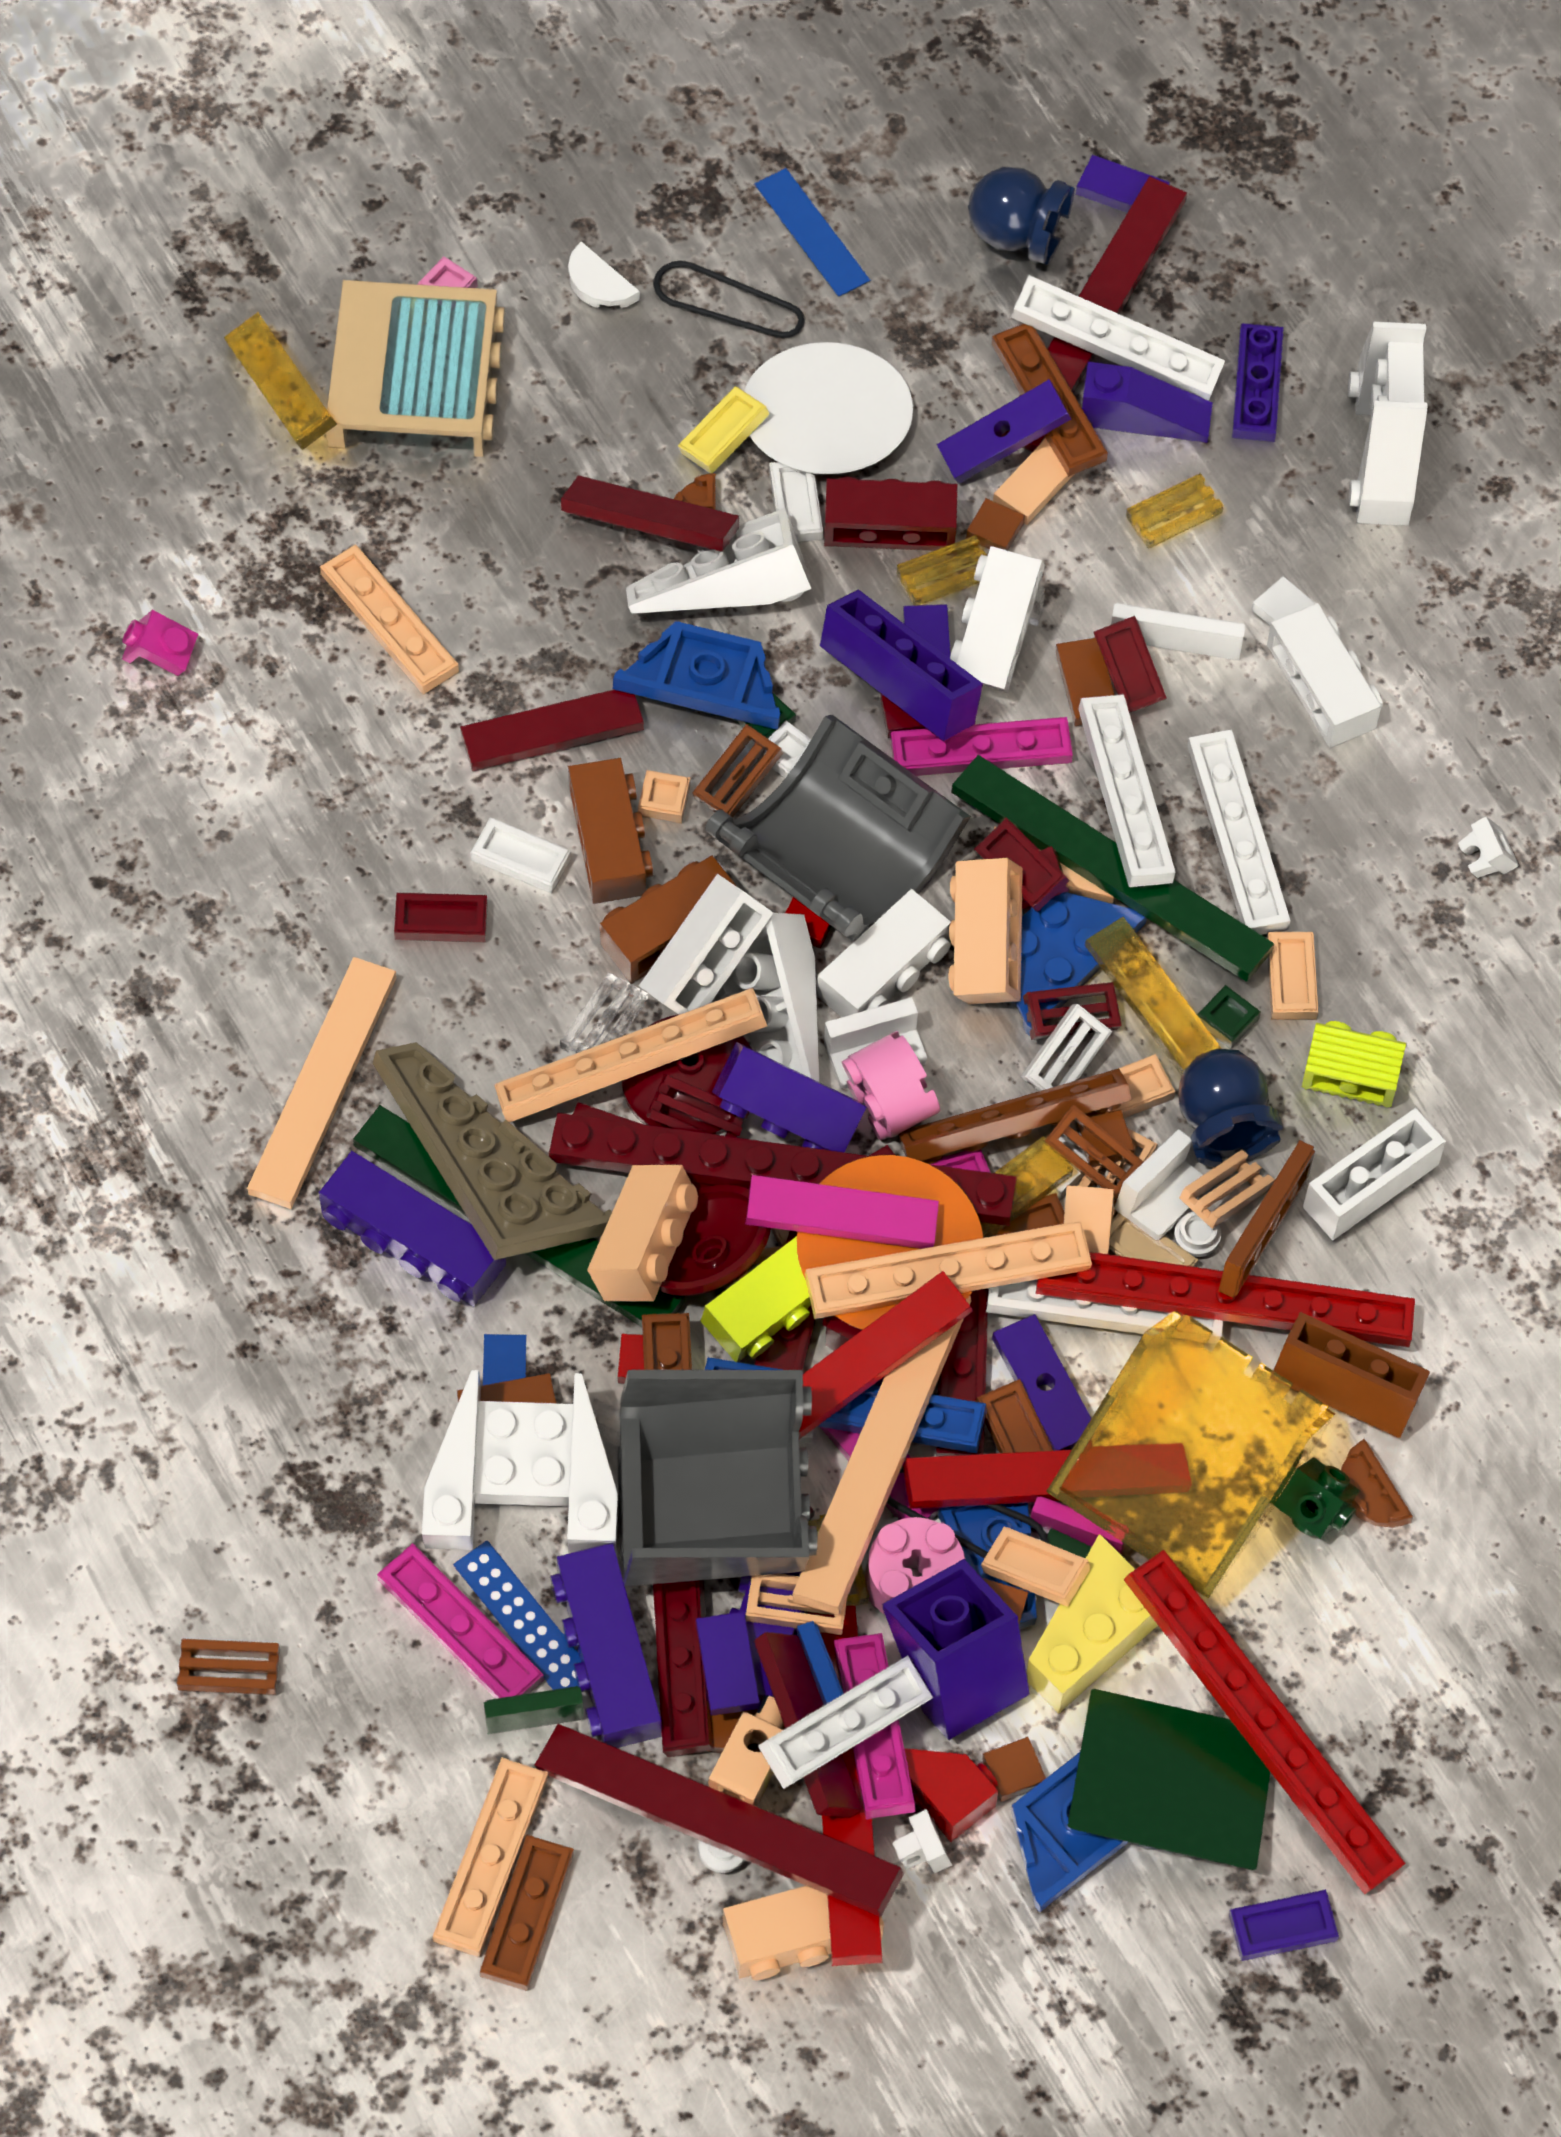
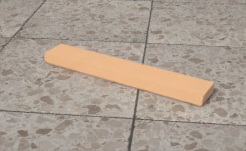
M353 957L247 1187L248 1195L292 1209L397 979L395 970Z
M753 988L501 1081L494 1084L504 1117L510 1123L767 1027V1023Z
M1077 1221L806 1269L804 1275L814 1319L896 1305L942 1271L945 1272L959 1292L963 1293L1090 1270L1092 1262L1082 1222Z

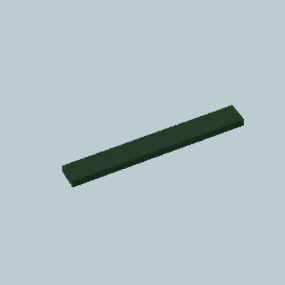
M977 755L952 784L951 793L999 824L1007 817L1038 849L1043 850L1053 846L1060 863L1244 981L1248 982L1272 953L1273 942L1176 880H1173V883L1129 887L1116 842L980 755Z
M379 1105L353 1138L354 1147L466 1216L410 1123ZM594 1238L524 1253L641 1327L642 1315L677 1313L685 1303V1295H671L658 1291L654 1301H604L587 1271L599 1243Z

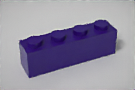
M859 589L827 605L820 641L821 648L943 741L975 724L983 687L982 682Z
M353 1151L348 1154L319 1191L322 1215L328 1223L339 1230L348 1228L359 1235L361 1241L369 1249L378 1254L386 1252L399 1260L400 1266L410 1275L416 1278L425 1276L437 1284L442 1294L455 1302L463 1300L475 1307L506 1266V1258L498 1260L492 1258L473 1225Z
M613 1543L557 1556L558 1574L550 1575L556 1603L565 1602L569 1618L562 1619L568 1648L577 1646L581 1662L573 1664L578 1687H581V1692L589 1691L593 1707L586 1708L585 1712L591 1736L600 1735L603 1743L615 1748L660 1738L661 1718Z

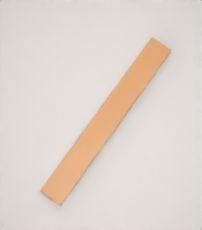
M969 1296V1298L966 1299V1301L969 1303V1305H970V1302H971V1297H970V1296ZM963 1319L884 1377L817 1534V1554L810 1555L806 1568L801 1572L792 1593L795 1603L840 1615Z

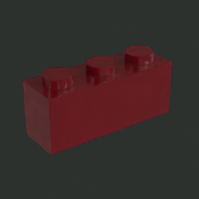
M853 477L827 478L824 546L954 552L958 484L944 483L938 480L902 482L898 479L877 481L858 480Z

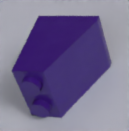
M965 1559L882 1604L901 1658L910 1657L933 1696L931 1700L920 1706L921 1710L947 1740L954 1738L1030 1695L1018 1616Z

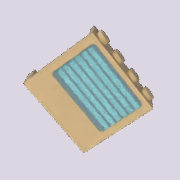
M343 280L325 422L328 447L345 448L348 429L473 437L474 456L483 457L485 440L493 439L494 414H488V404H496L498 379L491 378L492 368L500 369L501 343L495 342L496 333H504L505 307H498L497 290Z

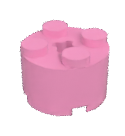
M898 1031L862 1048L842 1061L843 1068L849 1078L846 1081L848 1088L855 1100L862 1104L865 1103L871 1115L868 1117L869 1123L880 1141L888 1137L892 1138L940 1112L939 1102L934 1090L927 1093L924 1092V1089L927 1088L924 1078L927 1075L919 1059L904 1036L899 1037Z
M921 1517L904 1518L881 1528L871 1546L865 1572V1590L874 1608H877L884 1614L883 1603L965 1559L961 1544L955 1537L952 1528L945 1523H938ZM910 1568L918 1569V1572L922 1575L920 1577L913 1576Z

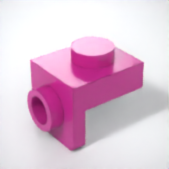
M152 609L139 621L134 619L127 627L122 642L127 645L122 660L130 664L140 656L179 676L186 670L198 633Z

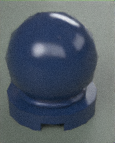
M1001 167L987 173L975 184L968 204L970 224L978 237L993 248L1013 252L1028 247L1029 261L1049 265L1062 239L1054 236L1060 217L1069 219L1075 188L1067 185L1066 182L1056 180L1050 188L1046 189L1041 179L1025 168Z
M1215 1049L1197 1056L1184 1070L1178 1088L1179 1106L1188 1125L1195 1129L1190 1139L1198 1162L1205 1166L1216 1167L1223 1162L1222 1158H1229L1240 1150L1249 1155L1246 1159L1247 1162L1267 1153L1281 1141L1278 1131L1283 1130V1125L1278 1111L1268 1106L1269 1094L1266 1076L1258 1064L1239 1050Z

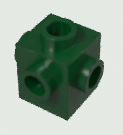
M1313 1457L1296 1469L1274 1506L1292 1519L1293 1525L1298 1530L1321 1539L1332 1530L1336 1529L1338 1532H1341L1347 1526L1356 1512V1508L1351 1504L1360 1490L1350 1483L1349 1477L1343 1471L1333 1466H1326Z

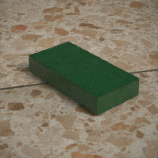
M578 1686L490 1699L483 1702L487 1734L584 1720L581 1687Z

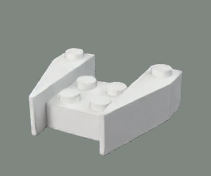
M1373 322L1360 354L1357 372L1350 371L1348 397L1356 398V415H1371L1358 480H1350L1349 506H1356L1357 523L1409 526L1427 415V403H1424L1423 342L1426 324Z
M471 1370L424 1487L422 1538L425 1549L473 1550L475 1504L568 1506L567 1542L569 1553L613 1543L617 1555L618 1493L582 1374L575 1373L573 1404L480 1401L481 1382L479 1370Z

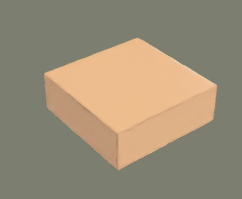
M647 770L638 812H641L642 817L682 823L690 790V777Z

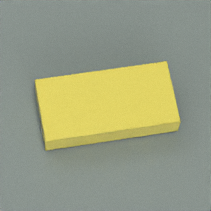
M735 386L683 439L678 447L682 455L707 472L714 473L770 414L764 404Z

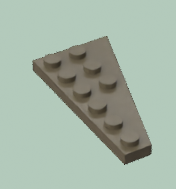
M415 1042L376 1050L373 1059L374 1067L494 1260L602 1236L612 1211L610 1209L606 1212L601 1211L589 1200L591 1193L580 1183L574 1186L571 1185L555 1171L557 1163L507 1120L500 1123L487 1112L489 1104L477 1094L470 1097L454 1083L455 1075L421 1045Z

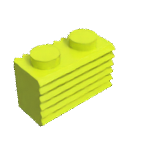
M1330 1021L1326 1024L1316 1023L1301 1087L1305 1090L1311 1089L1314 1092L1320 1091L1323 1094L1329 1093L1332 1096L1338 1095L1341 1098L1347 1097L1350 1100L1356 1099L1359 1102L1365 1101L1368 1104L1374 1103L1377 1106L1383 1105L1386 1108L1392 1107L1406 1043L1397 1041L1395 1036L1383 1031H1375L1371 1034L1352 1031L1349 1025L1339 1021Z

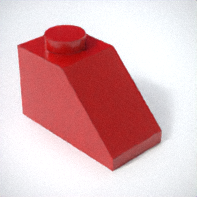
M904 1748L913 1798L923 1811H928L934 1824L950 1842L996 1807L998 1796L996 1787H998V1782L984 1764L979 1763L975 1765L967 1754Z

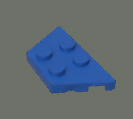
M675 621L662 632V636L658 641L648 644L639 652L638 660L625 671L620 668L613 677L612 689L776 730L779 727L780 710L775 705L772 694L773 684L770 673L765 668L766 658L762 643L759 641Z
M1068 892L1054 896L1038 912L1031 907L1022 916L1021 1001L1015 1002L1023 1019V1028L1026 1034L1030 1036L1032 1026L1031 1022L1027 1021L1026 1013L1029 1010L1028 1005L1024 1004L1023 995L1033 991L1083 986L1146 924V917L1130 908ZM1068 1000L1039 1003L1040 1010L1061 1008Z
M1080 1752L1012 1804L1011 1813L1034 1906L1039 1912L1129 1843L1073 1830L1068 1827Z

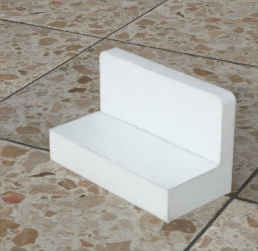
M912 997L825 1022L824 1045L841 1088H848L846 1081L849 1080L842 1061L847 1059L849 1055L895 1031L899 1032V1037L904 1036L921 1065L927 1064V1055L917 1032L918 1011Z
M1179 1129L1123 1182L1114 1207L1117 1212L1155 1240H1160L1181 1217L1191 1210L1179 1197L1186 1186L1203 1176L1202 1173L1185 1162L1192 1142L1190 1137ZM1210 1189L1201 1194L1200 1196H1198L1196 1199L1199 1200L1200 1198L1205 1196L1210 1191Z

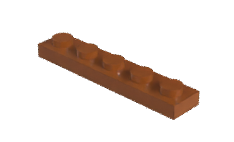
M1118 1068L913 1127L898 1135L906 1157L931 1164L942 1159L943 1154L957 1150L965 1152L976 1151L984 1148L992 1140L1002 1137L1017 1139L1030 1134L1034 1128L1048 1124L1056 1126L1072 1105H1075L1085 1114L1093 1111L1096 1113H1108L1118 1109L1121 1103L1131 1101L1132 1098L1128 1083Z

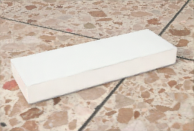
M1114 603L1111 625L1135 616L1146 646L1233 660L1240 659L1245 624Z

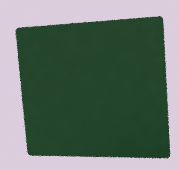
M1092 1689L1068 1827L1086 1833L1255 1870L1258 1865L1271 1772L1230 1719Z

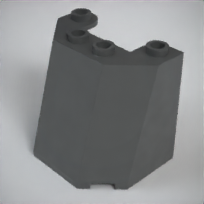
M802 1370L627 1371L620 1399V1446H618L617 1458L620 1559L623 1561L625 1586L802 1572L805 1570L810 1555L817 1554L816 1526H808L810 1498L809 1494H801V1477H807L808 1450L807 1448H799V1430L803 1415H811L812 1411L811 1386H803Z

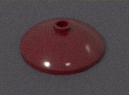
M673 1015V1016H669V1017L663 1018V1019H661V1020H658V1021L654 1022V1023L651 1024V1025H654V1024H656V1023L662 1022V1021H664V1020L670 1019V1018L675 1017V1016H678V1015ZM740 1036L621 1081L626 1103L642 1124L671 1128L646 1116L663 1075L667 1074L714 1094L712 1090L736 1042L752 1049L744 1036ZM692 1058L698 1063L694 1066H686L682 1062L685 1059ZM672 1087L667 1092V1095L729 1122H731L734 1114ZM662 1104L659 1111L711 1134L720 1135L726 1132L724 1129L665 1104Z
M729 1184L697 1189V1206L689 1217L683 1231L682 1242L675 1250L668 1267L667 1277L662 1282L659 1291L671 1295L704 1294L730 1284L751 1268L764 1250L771 1228L745 1224L750 1189Z

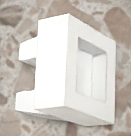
M1487 816L1471 824L1473 831L1458 843L1461 851L1467 856L1480 850L1479 859L1468 865L1471 873L1477 878L1497 871L1506 874L1519 866L1503 829Z
M924 1810L908 1817L914 1831L892 1842L904 1868L908 1869L927 1861L935 1874L952 1866L928 1811Z

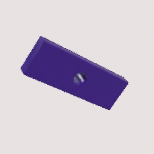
M1241 323L1232 438L1275 442L1284 327Z
M1049 379L941 441L937 446L954 479L960 484L1071 420V417ZM1009 431L1006 436L1001 437L1004 432Z
M1034 1314L993 1332L992 1340L1014 1381L1021 1380L1053 1451L1074 1450L1097 1440L1099 1431L1036 1315ZM1048 1385L1052 1389L1049 1391H1043L1039 1389L1038 1386Z

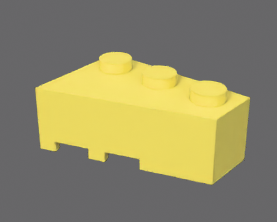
M1100 1534L1085 1558L1088 1559L1091 1569L1068 1607L1059 1604L1028 1659L1026 1671L1028 1683L1058 1714L1158 1626L1123 1580L1135 1568Z

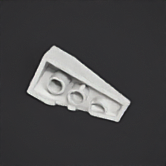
M786 508L740 525L734 535L735 537L731 539L723 552L699 547L697 548L698 554L685 565L678 562L670 563L627 586V601L631 614L768 605L778 601L788 602L799 598L805 591L811 589L808 570Z
M773 913L721 987L718 995L720 999L753 988L767 1023V1027L747 1034L756 1052L819 1082L815 955L805 916L803 914Z

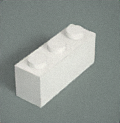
M992 546L988 556L981 554L974 575V580L980 581L976 598L969 597L967 599L962 616V623L968 624L963 641H955L950 659L982 682L983 685L1008 692L1045 564L1042 560Z
M1316 603L1271 622L1267 646L1329 748L1376 729L1380 710L1383 706L1381 696L1376 687L1368 685L1361 674L1360 662L1352 650L1347 651L1343 645L1334 619L1331 616L1326 617L1319 604Z
M717 874L644 977L639 987L678 1015L710 1004L769 921L773 912Z
M910 889L818 974L817 997L840 1017L889 1004V999L899 990L906 992L914 985L920 975V970L930 961L937 963L948 952L951 946L949 936L951 921L913 889Z
M1415 1107L1308 1184L1303 1208L1333 1241L1437 1167L1446 1140Z

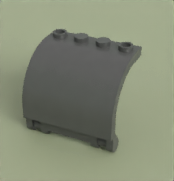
M828 715L823 718L796 765L769 797L751 812L737 819H733L725 811L719 809L708 820L705 831L851 941H854L910 889H913L917 894L921 892L951 851L971 816L837 717Z

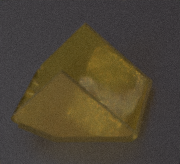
M1175 1310L1144 1333L1046 1492L1147 1559H1151L1162 1550H1165L1193 1588L1209 1599L1274 1509L1275 1502L1294 1472L1305 1463L1327 1430L1335 1413L1329 1410V1406L1303 1389L1299 1391L1292 1404L1288 1403L1284 1398L1291 1389L1292 1382L1263 1363H1260L1251 1378L1248 1377L1244 1372L1253 1360L1252 1356L1223 1337L1220 1338L1212 1352L1208 1351L1204 1347L1211 1338L1213 1331L1189 1315L1185 1314L1183 1316V1314Z

